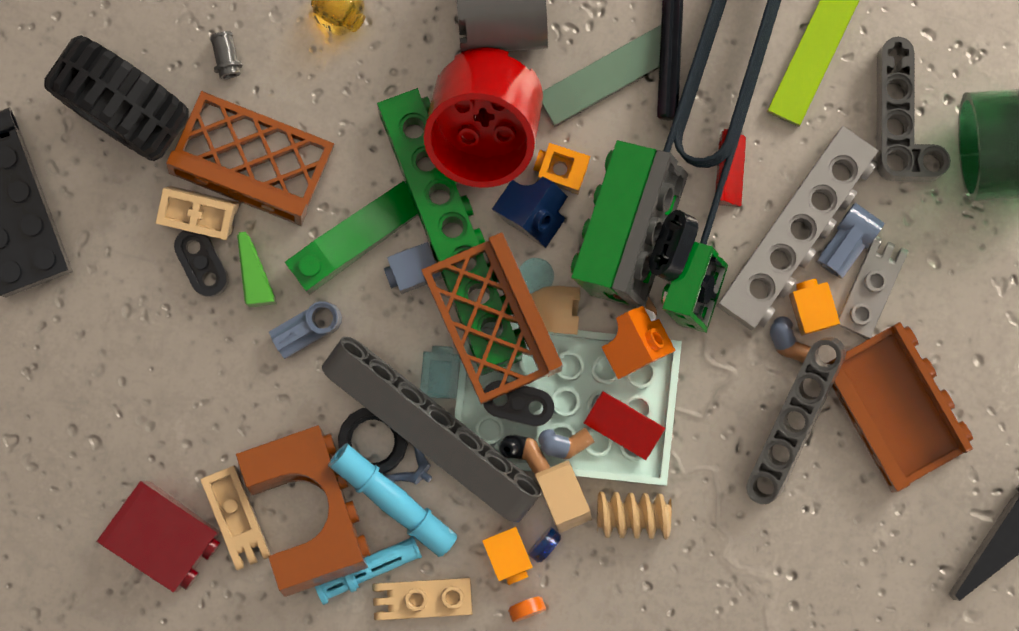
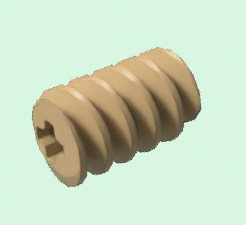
M604 492L598 493L597 531L599 527H602L605 538H610L613 528H617L620 538H625L628 528H631L635 539H639L643 529L647 530L649 539H654L657 529H661L663 538L668 540L671 532L672 518L671 497L668 504H666L663 494H657L652 504L648 493H643L639 503H637L634 494L628 493L625 502L622 503L619 492L613 493L610 502H607Z

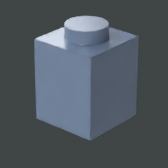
M426 242L387 257L390 266L384 268L391 289L398 286L401 294L427 285L421 269L436 263L429 243ZM440 272L432 275L434 281L442 279Z

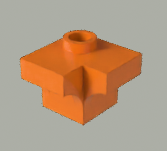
M643 305L616 318L618 323L616 337L611 342L602 346L618 379L632 374L676 351L660 319L651 321Z

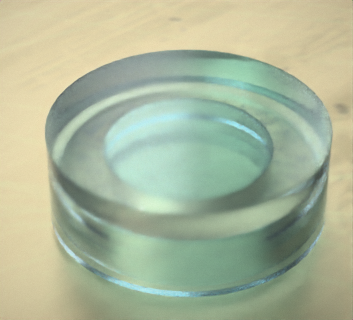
M531 258L520 266L519 270L530 294L543 287L552 286L554 271L546 260Z

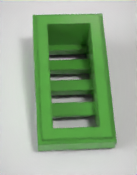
M239 232L237 239L245 304L249 307L277 304L252 239L246 232Z

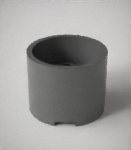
M457 0L459 35H467V37L460 38L461 52L481 47L497 48L508 52L548 49L546 0Z

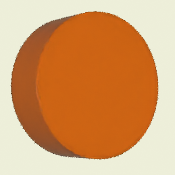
M537 596L509 607L508 612L514 623L545 611L546 606L543 598Z

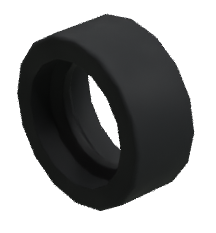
M366 408L353 412L341 425L338 435L339 449L346 443L352 447V435L359 424L367 420L383 421ZM390 428L394 435L392 452L386 459L372 463L380 468L379 472L383 475L398 466L404 458L408 446L407 440L392 428Z

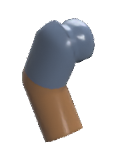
M784 316L776 318L774 324L770 327V336L776 351L782 356L803 363L811 346L796 341L792 330L793 323L789 318Z
M583 428L569 438L556 435L552 429L544 430L538 437L541 450L545 454L561 459H570L595 443L586 428Z

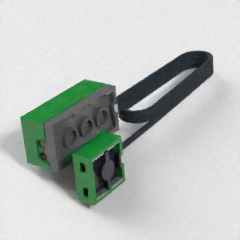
M712 0L664 150H656L617 140L614 150H610L605 160L606 174L603 183L599 184L595 190L593 199L595 207L591 219L588 218L583 226L582 238L584 240L580 252L574 255L571 263V278L591 296L627 306L630 305L635 308L643 305L645 308L656 276L649 269L650 257L666 217L678 208L688 177L687 172L682 166L677 165L678 161L670 153L674 142L675 148L688 164L697 168H710L725 160L700 243L694 242L682 274L674 281H671L670 284L667 283L661 297L662 309L677 324L707 333L728 264L723 258L718 257V252L712 246L706 244L740 139L781 0H767L729 129L723 145L716 153L705 158H694L685 153L682 140L727 0Z

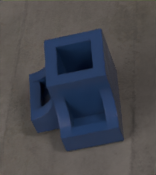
M543 176L532 185H521L512 180L492 210L507 224L518 229L533 241L546 248L566 219L558 211L568 196L554 182Z

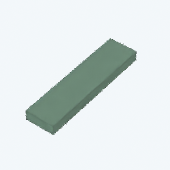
M661 25L543 91L542 106L554 127L659 69Z

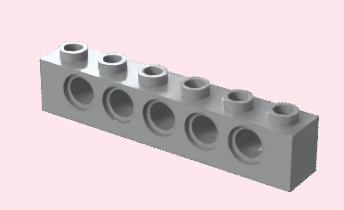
M842 126L716 307L751 331L757 325L764 328L776 311L771 307L776 297L780 295L785 298L795 284L796 280L791 277L798 266L805 269L817 252L812 248L817 238L821 236L823 239H826L836 225L837 221L832 218L839 207L846 210L858 192L852 188L860 177L866 181L878 163L873 158L879 150ZM838 163L845 165L850 172L849 179L846 181L837 180L832 174V166ZM814 193H823L828 197L829 207L827 210H818L813 206L811 198ZM792 223H804L809 229L808 238L805 240L796 239L791 233ZM781 251L787 255L789 263L786 269L780 270L771 264L770 256L772 252ZM760 280L767 285L768 295L766 298L757 299L751 295L749 287L752 281Z

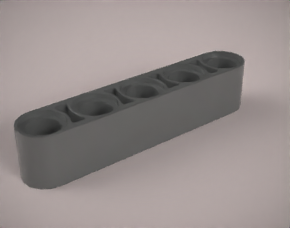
M825 337L814 343L802 364L747 482V494L756 503L769 504L784 490L845 361V347L837 338ZM822 345H829L834 348L836 360L833 364H825L820 360L818 352ZM812 378L818 381L821 388L818 397L808 396L804 392L803 383L805 379ZM791 411H796L803 415L805 418L803 429L797 430L789 425L788 414ZM775 444L787 447L790 455L787 462H780L774 458L772 449ZM759 477H767L773 482L774 491L772 494H764L758 489L757 481Z

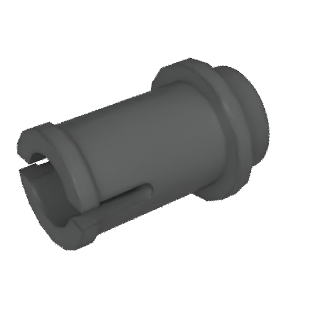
M231 31L218 32L210 37L217 64L214 67V72L219 73L220 79H230L241 74L240 68L243 66L242 62L237 60L232 37L233 33Z

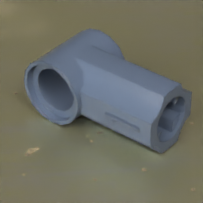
M854 203L837 226V233L827 244L816 262L831 274L842 279L862 250L870 246L885 223L857 203Z
M319 301L297 316L269 331V334L277 350L286 359L327 334L334 333L342 323V315L336 305ZM328 308L332 312L333 321L330 326L322 329L316 324L315 315L320 309Z

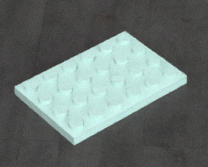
M486 323L481 331L492 335L496 323ZM510 323L513 330L519 328L516 323ZM501 326L498 329L496 337H499L502 333ZM578 330L577 335L548 332L563 364L562 371L525 385L547 392L554 402L553 416L546 424L541 426H530L490 415L485 410L483 404H480L462 361L460 362L454 417L499 453L500 442L509 435L515 434L533 438L541 449L538 437L544 430L552 429L556 435L569 438L583 428H586L595 443L570 459L549 456L542 451L550 467L569 460L575 476L667 486L682 341L671 340L676 351L632 374L618 379L602 349V346L611 342L617 334ZM466 340L464 345L466 353L468 355L473 356L468 341ZM523 354L522 361L514 363L510 371L526 376L538 369L533 358ZM471 362V364H472V366H473V368H474L475 373H477V371H478L477 364L474 363V362ZM493 371L482 376L480 375L479 382L483 391L490 383L502 380L504 374ZM508 376L507 382L517 380L516 378ZM602 391L666 428L647 460L642 459L584 424L585 419ZM504 394L493 399L497 406H504L508 398ZM534 401L530 403L529 411L533 415H539L543 411V406L540 402ZM508 459L519 469L532 471L526 460Z

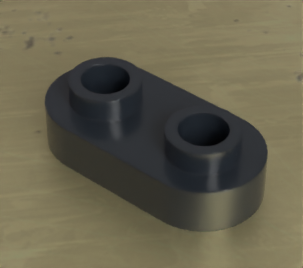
M185 230L180 232L175 239L174 250L192 287L196 292L205 297L220 295L227 287L228 275L210 238L206 235ZM193 241L200 243V250L195 254L188 252V245ZM208 273L216 275V282L211 286H207L204 283V277Z
M502 380L490 383L485 388L484 393L498 388ZM523 386L507 393L508 401L504 406H497L493 400L483 404L485 410L494 417L530 426L546 424L554 413V402L551 396L543 390ZM534 401L540 402L543 406L542 413L539 415L531 414L529 411L530 403Z

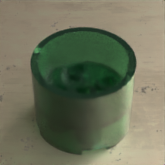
M1019 89L965 92L962 96L958 118L959 161L964 189L971 202L1019 199Z

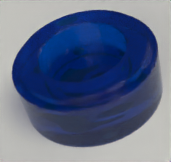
M552 527L548 528L531 547L528 555L537 563H541L558 545L561 535Z

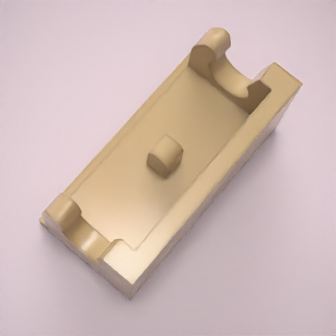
M168 186L162 190L155 224L227 240L228 236L233 232L234 226H232L234 215L238 212L240 202Z

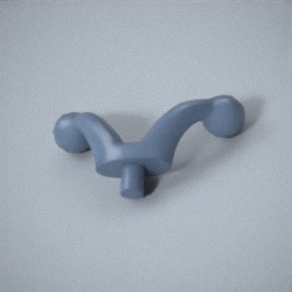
M414 447L418 469L415 472L385 474L384 476L394 483L395 481H407L418 484L422 479L430 482L432 476L427 472L431 465L428 463L425 455Z

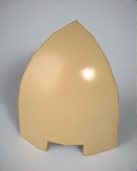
M549 286L543 287L531 294L548 332L577 335L580 287Z

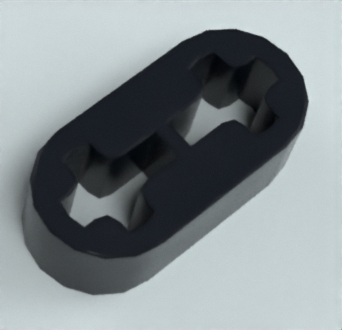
M675 210L666 217L649 261V269L652 274L666 281H674L682 274L697 236L699 227L696 218L681 210Z

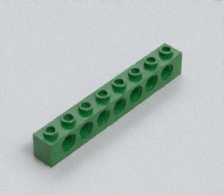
M416 88L378 102L377 108L432 252L438 263L482 244L485 240L480 228L473 230L469 217L474 215L467 195L460 197L456 187L458 182L446 177L436 167L431 171H422L417 167L420 159L428 157L424 145V132L418 138H409L404 134V131L410 125H418L423 130L425 129L431 103L428 96L421 98L419 90ZM436 190L446 191L450 196L449 200L444 204H435L429 197ZM449 223H457L462 227L463 232L458 237L450 238L442 230ZM482 253L473 257L476 265L468 272L486 278L491 265L489 262L486 263ZM446 269L440 271L448 292L452 293L459 274ZM493 272V273H492V276H491V278H490V280H491V281H494V282H498V280H497V278H496V276H495V274H494V272ZM463 276L456 295L469 299V294L475 289H482L483 283ZM487 286L486 292L489 295V299L482 305L501 311L506 299L505 296H499L496 288ZM454 300L453 305L459 321L462 325L467 326L474 307ZM508 305L505 313L513 315ZM478 309L471 328L481 331L486 323H496L498 317ZM502 319L500 324L502 333L497 338L516 345L521 332L520 329L513 330L510 321ZM469 333L467 341L474 357L482 359L489 341ZM523 338L520 347L526 349V344ZM493 342L486 361L500 367H506L513 350ZM517 352L513 364L522 361V353ZM484 367L481 376L495 370Z

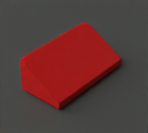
M724 129L720 134L719 149L725 141L728 129ZM742 134L740 135L719 205L740 207L742 205L746 137ZM725 160L717 165L715 192L720 180Z
M604 391L601 392L584 421L585 425L644 460H647L666 429Z

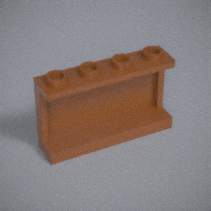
M901 322L847 351L845 361L832 386L833 391L892 493L901 491L908 487L910 483L963 453L973 450L970 444L973 436L969 428L963 421L958 423L951 411L955 408V405L945 389L939 390L933 379L937 376L934 367L926 357L924 359L920 357L915 346L919 345L915 334L909 326L904 328ZM836 358L827 362L826 364H833Z

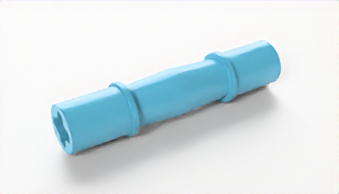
M344 444L331 458L328 466L351 484L357 493L363 492L383 512L407 528L408 535L414 536L438 557L446 554L457 539V534L434 516L429 508L423 509L402 488L379 472L380 468L377 465L370 463L349 444Z

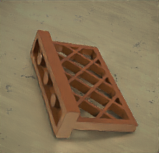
M201 91L175 150L171 151L166 164L168 173L302 226L307 215L308 206L333 151L334 143ZM207 103L219 108L224 119L204 126L200 115ZM227 112L235 115L228 117ZM242 119L252 121L257 132L238 139L232 123ZM198 121L200 129L194 130ZM260 125L267 127V129L261 130ZM227 126L233 142L214 149L208 133ZM275 132L285 134L290 146L271 153L265 136ZM204 135L210 151L198 156L184 151L189 140ZM293 138L300 140V142L295 143ZM260 139L267 155L248 162L241 146ZM309 145L323 149L319 161L306 166L298 151ZM237 148L243 164L232 169L221 166L217 155ZM294 152L300 168L281 175L274 159ZM213 157L215 163L208 161L206 159ZM270 161L276 178L266 182L256 180L251 168ZM315 169L312 178L310 179L308 172ZM246 170L247 173H248V176L243 175V174H241L240 172H243V171ZM303 174L308 185L303 198L289 193L284 181ZM280 184L282 190L274 187V185Z
M502 232L489 237V241L421 269L481 405L545 376L549 377L562 371L563 364ZM485 252L491 265L486 278L466 271L470 258ZM464 261L461 269L454 266ZM445 269L459 274L452 293L438 288L432 275ZM493 272L498 283L490 280ZM463 276L483 283L476 302L456 295ZM487 286L503 291L506 299L501 311L481 304ZM441 295L450 298L447 306H445ZM454 300L474 307L467 326L452 321L449 312ZM508 305L513 316L505 313ZM478 309L498 317L492 335L471 328ZM502 319L518 325L521 332L516 345L496 337ZM456 328L465 331L462 340L460 339ZM469 333L489 341L482 359L466 353L464 345ZM523 338L527 344L528 349L520 347ZM493 342L513 350L506 369L486 361ZM517 352L532 357L538 369L526 376L510 371ZM471 362L479 364L477 373H475ZM484 367L504 374L500 386L487 393H484L479 382ZM508 376L517 379V380H514V381H512V382H510V383L505 384L506 381H507Z

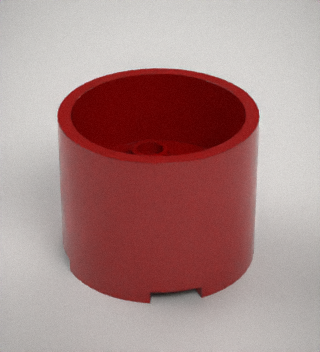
M489 47L466 50L457 54L454 60L437 77L424 129V145L428 157L434 166L446 177L460 184L478 188L506 184L517 178L528 167L532 159L543 103V91L532 68L528 69L518 60L508 56V51Z

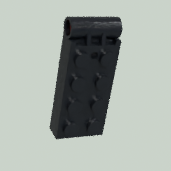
M10 107L0 111V296L6 298L73 272L17 120Z

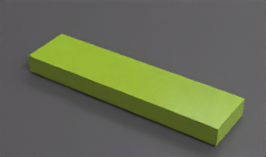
M860 0L819 1L767 110L768 113L797 127L801 125Z

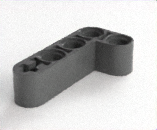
M899 36L893 37L886 41L877 55L876 149L879 150L876 154L877 170L881 177L889 181H935L949 169L950 155L945 148L939 145L914 144L915 52L909 40ZM893 49H896L897 55L903 57L897 63L896 73L890 74L895 68V59L893 56H888V54ZM895 83L901 86L904 92L903 98L897 100L890 97L887 92L888 84ZM889 119H897L903 124L904 131L902 135H893L889 132L887 128V121ZM895 154L901 157L904 163L902 171H893L887 165L888 155ZM925 155H933L938 159L940 165L938 171L932 172L925 168L923 164Z

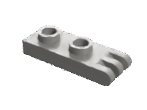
M877 236L868 249L839 315L840 324L837 325L867 339H870L908 254V250L901 247L896 259L890 258L895 244L891 242L886 244L882 254L878 253L877 250L881 245L882 238Z

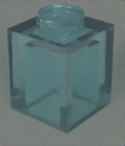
M432 346V352H423L420 390L428 397L456 400L460 357L458 354H453V347Z

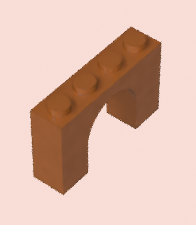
M319 425L236 454L246 488L252 495L287 483L300 481L314 484L326 493L329 512L327 521L320 533L304 544L268 556L278 589L284 597L368 568L365 557L371 555L364 534L358 536L354 523L360 521L353 500L346 502L342 490L348 488V483L328 466L332 456L337 452L331 433L324 435Z

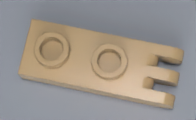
M231 466L200 479L236 570L244 568L243 560L240 557V554L245 552L250 565L258 562L253 550L255 547H259L260 554L264 559L269 558L268 556L271 555L236 466Z
M470 578L372 584V590L375 592L387 590V597L373 598V606L388 605V612L378 611L374 613V620L472 615Z

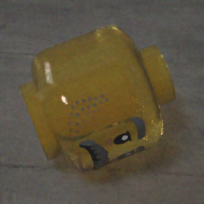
M364 0L311 1L314 20L334 35L343 36L350 31L356 32L364 23Z

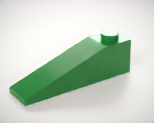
M402 181L285 261V264L309 295L418 216L406 183Z

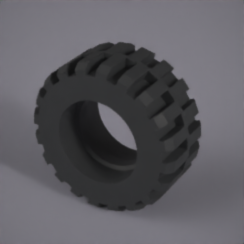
M82 35L71 39L44 78V88L51 95L92 125L150 161H156L163 157L189 119V109L176 96L167 91L166 88L114 52Z

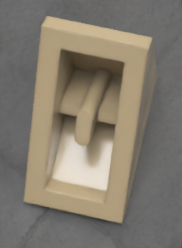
M569 460L535 474L558 533L592 520L591 511Z

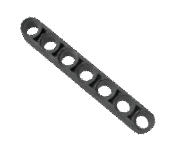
M346 336L342 337L323 363L322 371L332 382L505 519L511 522H520L541 496V488L531 477L356 339Z

